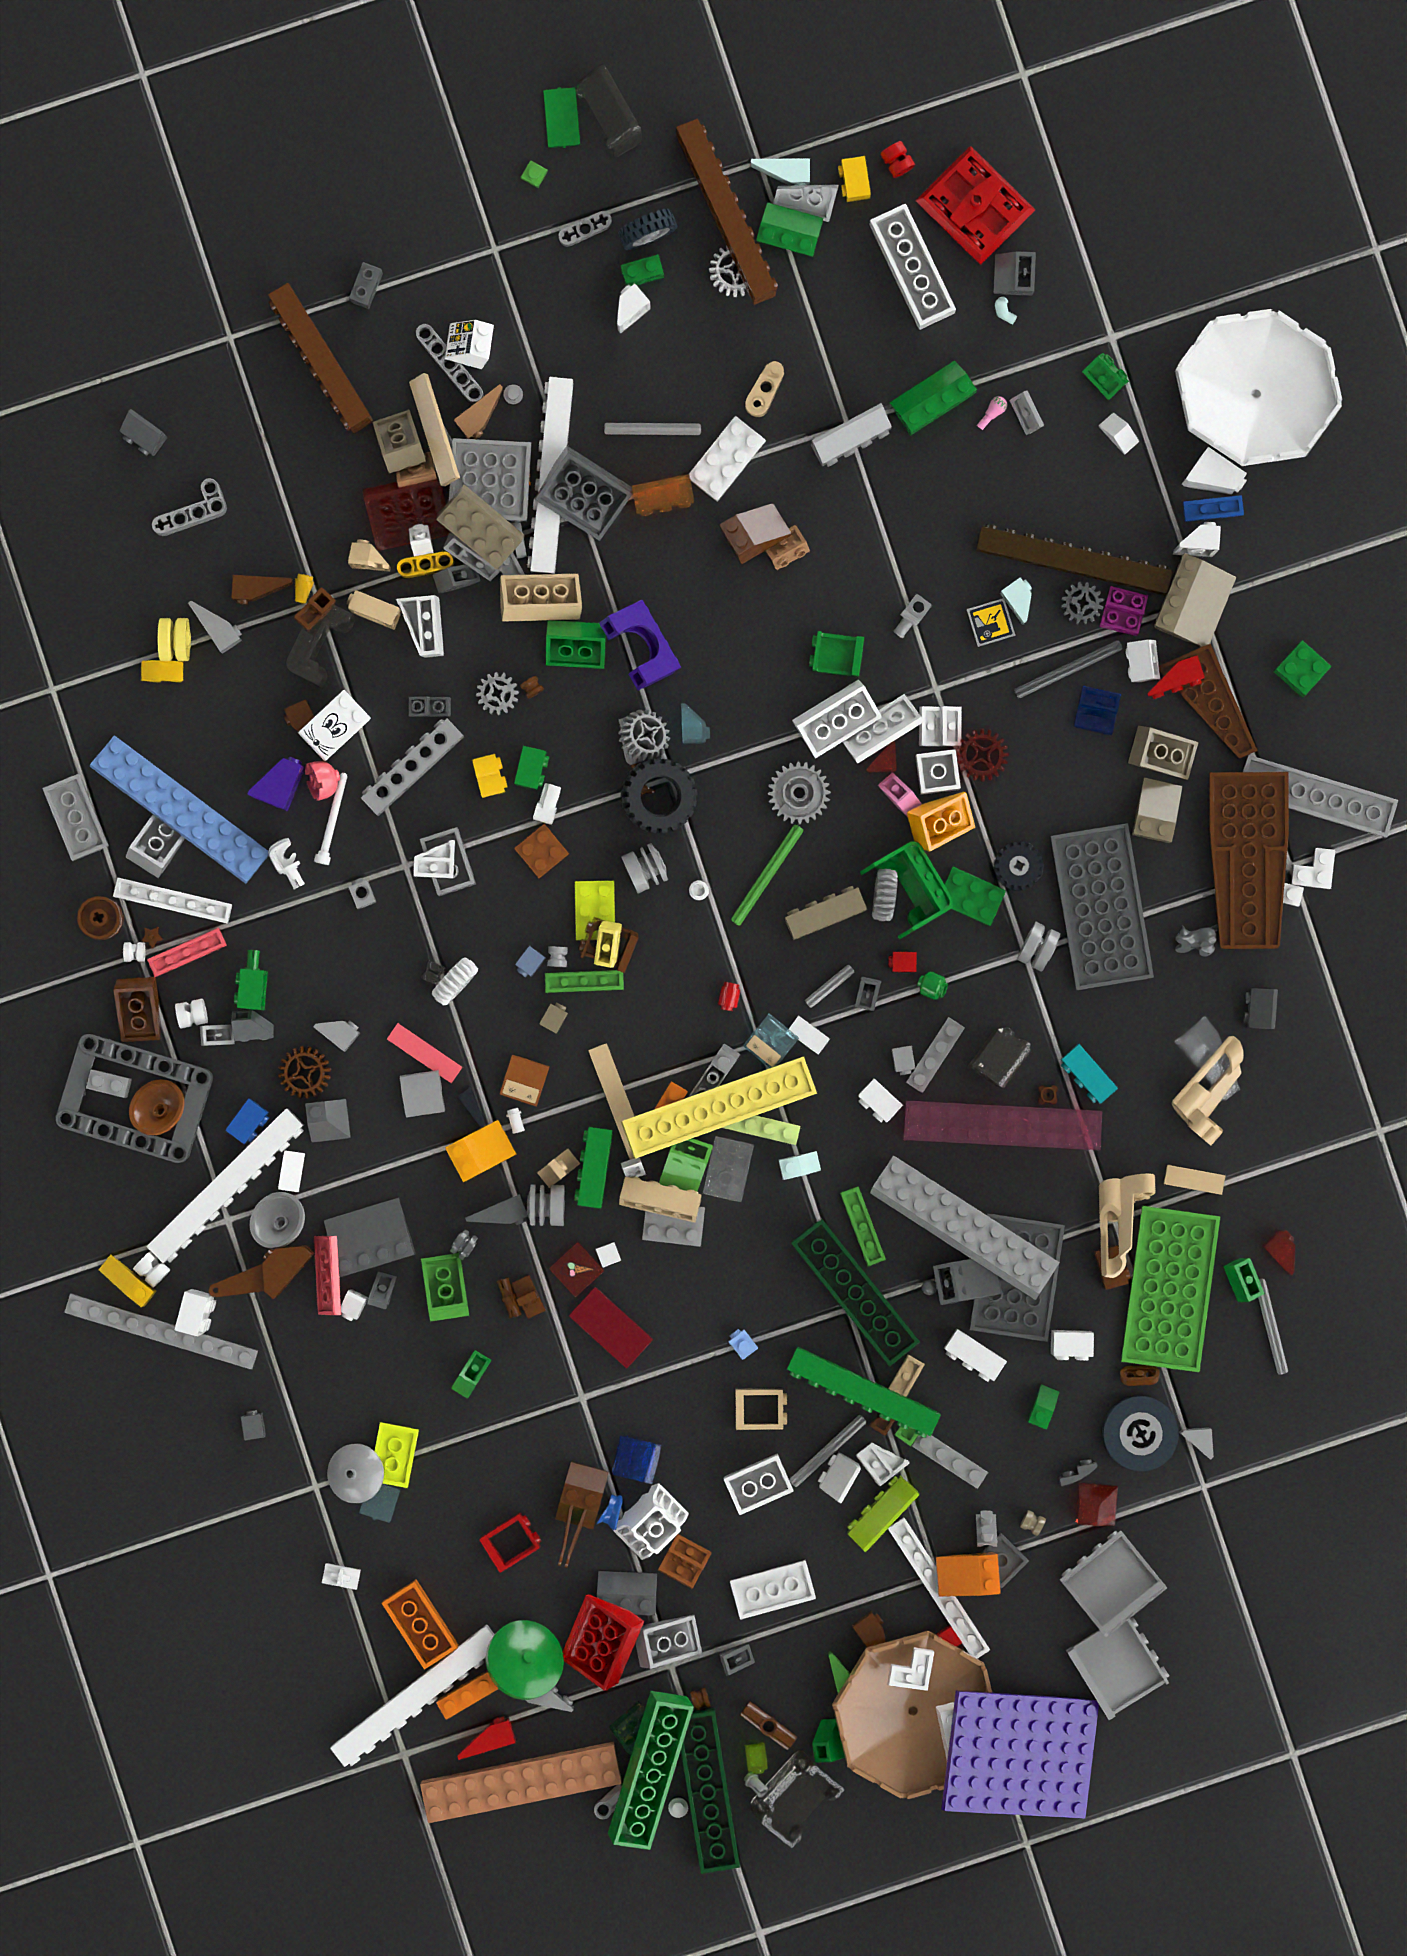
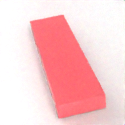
M217 928L147 959L154 977H158L226 947L227 944L220 928Z
M397 1023L387 1040L431 1070H439V1075L450 1083L454 1081L463 1068L399 1023Z

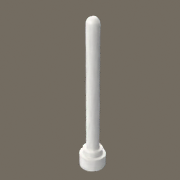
M346 773L340 774V781H338V787L335 791L321 850L318 851V854H315L314 862L324 865H329L331 857H329L330 853L328 851L347 780Z

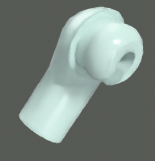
M999 297L995 302L997 316L1013 325L1017 316L1008 311L1007 298Z

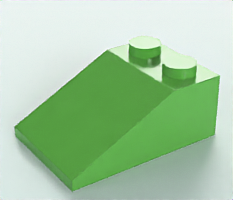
M459 1253L421 1259L430 1322L469 1316Z

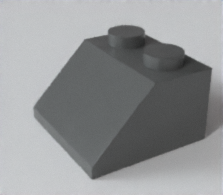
M132 409L127 413L120 432L123 434L122 439L129 444L133 442L139 446L138 450L146 456L151 454L154 457L167 439L161 430Z
M1250 988L1249 992H1246L1245 1004H1248V1011L1244 1012L1243 1022L1246 1023V1028L1275 1029L1278 990Z

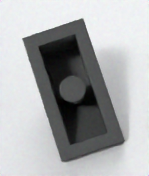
M466 564L448 567L433 574L438 593L453 591L481 582L479 573Z

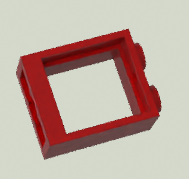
M521 1513L513 1516L479 1539L500 1573L541 1547L539 1535L536 1531L534 1533L531 1531L529 1519L526 1515L522 1516ZM516 1521H519L533 1545L504 1562L490 1538Z

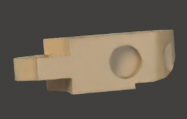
M774 361L767 364L745 402L746 410L750 415L762 417L767 413L784 376V369L781 363ZM767 383L772 389L769 392H763L760 387ZM759 401L761 406L755 407L753 403Z

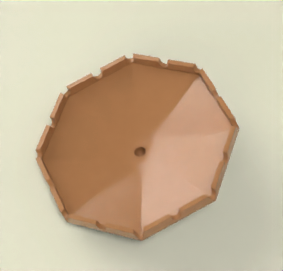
M930 1631L867 1647L832 1703L847 1767L865 1779L877 1783L881 1788L899 1798L911 1799L929 1794L934 1789L943 1790L947 1759L936 1706L954 1702L956 1690L992 1693L984 1663ZM914 1647L934 1651L928 1690L888 1685L891 1664L910 1667Z

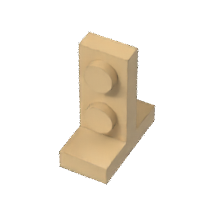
M567 1149L541 1169L538 1174L550 1188L551 1185L557 1183L580 1163L572 1152Z

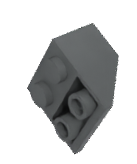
M1016 251L995 254L994 294L1032 296L1035 284L1036 252Z

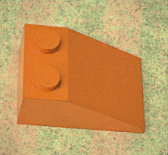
M995 1552L936 1557L939 1597L1001 1594L998 1554Z

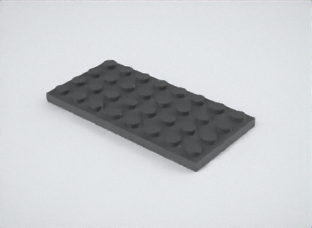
M1128 823L1050 836L1076 990L1154 978Z

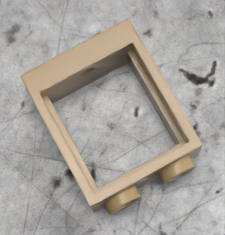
M355 590L354 594L351 593L347 600L348 609L351 613L395 630L402 613L399 607Z
M783 1388L736 1389V1430L783 1429V1425H787V1413H783V1405H787V1393H783ZM744 1395H778V1423L744 1424Z

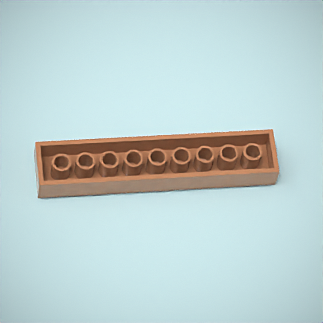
M609 1742L422 1780L420 1786L428 1823L619 1785L622 1783L615 1743Z

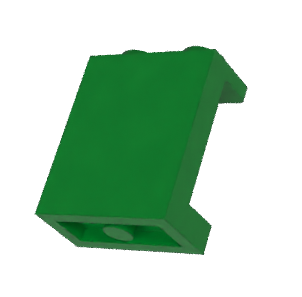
M818 631L817 636L813 635L812 647H815V654L810 655L809 666L813 667V672L859 678L864 637H850Z

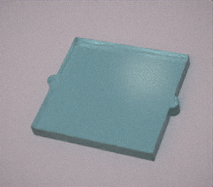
M382 1484L374 1497L362 1502L359 1513L373 1517V1520L379 1519L390 1523L400 1489Z

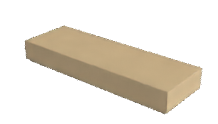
M1167 1165L1163 1184L1222 1195L1225 1175Z
M907 1354L888 1389L906 1397L925 1364Z

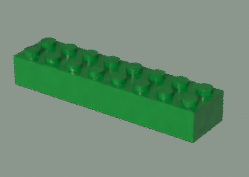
M797 1347L787 1370L791 1371L789 1375L800 1379L802 1376L808 1379V1384L817 1388L821 1385L826 1388L825 1392L834 1396L838 1393L844 1396L843 1400L853 1405L855 1402L862 1404V1409L870 1413L875 1410L880 1413L879 1417L890 1421L892 1418L898 1421V1426L907 1430L911 1427L915 1429V1434L924 1438L927 1435L931 1437L941 1416V1413L800 1347Z
M655 1691L650 1692L608 1831L613 1845L651 1849L694 1708L687 1696Z

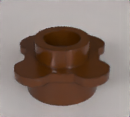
M1041 1085L1038 1088L1040 1092L1038 1102L1042 1105L1045 1103L1056 1104L1058 1101L1056 1098L1057 1087L1055 1085L1051 1087Z

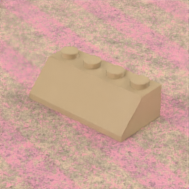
M501 575L500 606L502 621L580 619L582 601L579 575Z

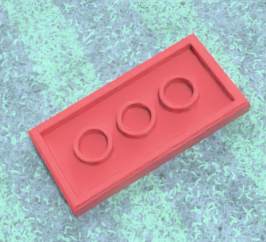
M314 1236L318 1315H341L337 1236Z

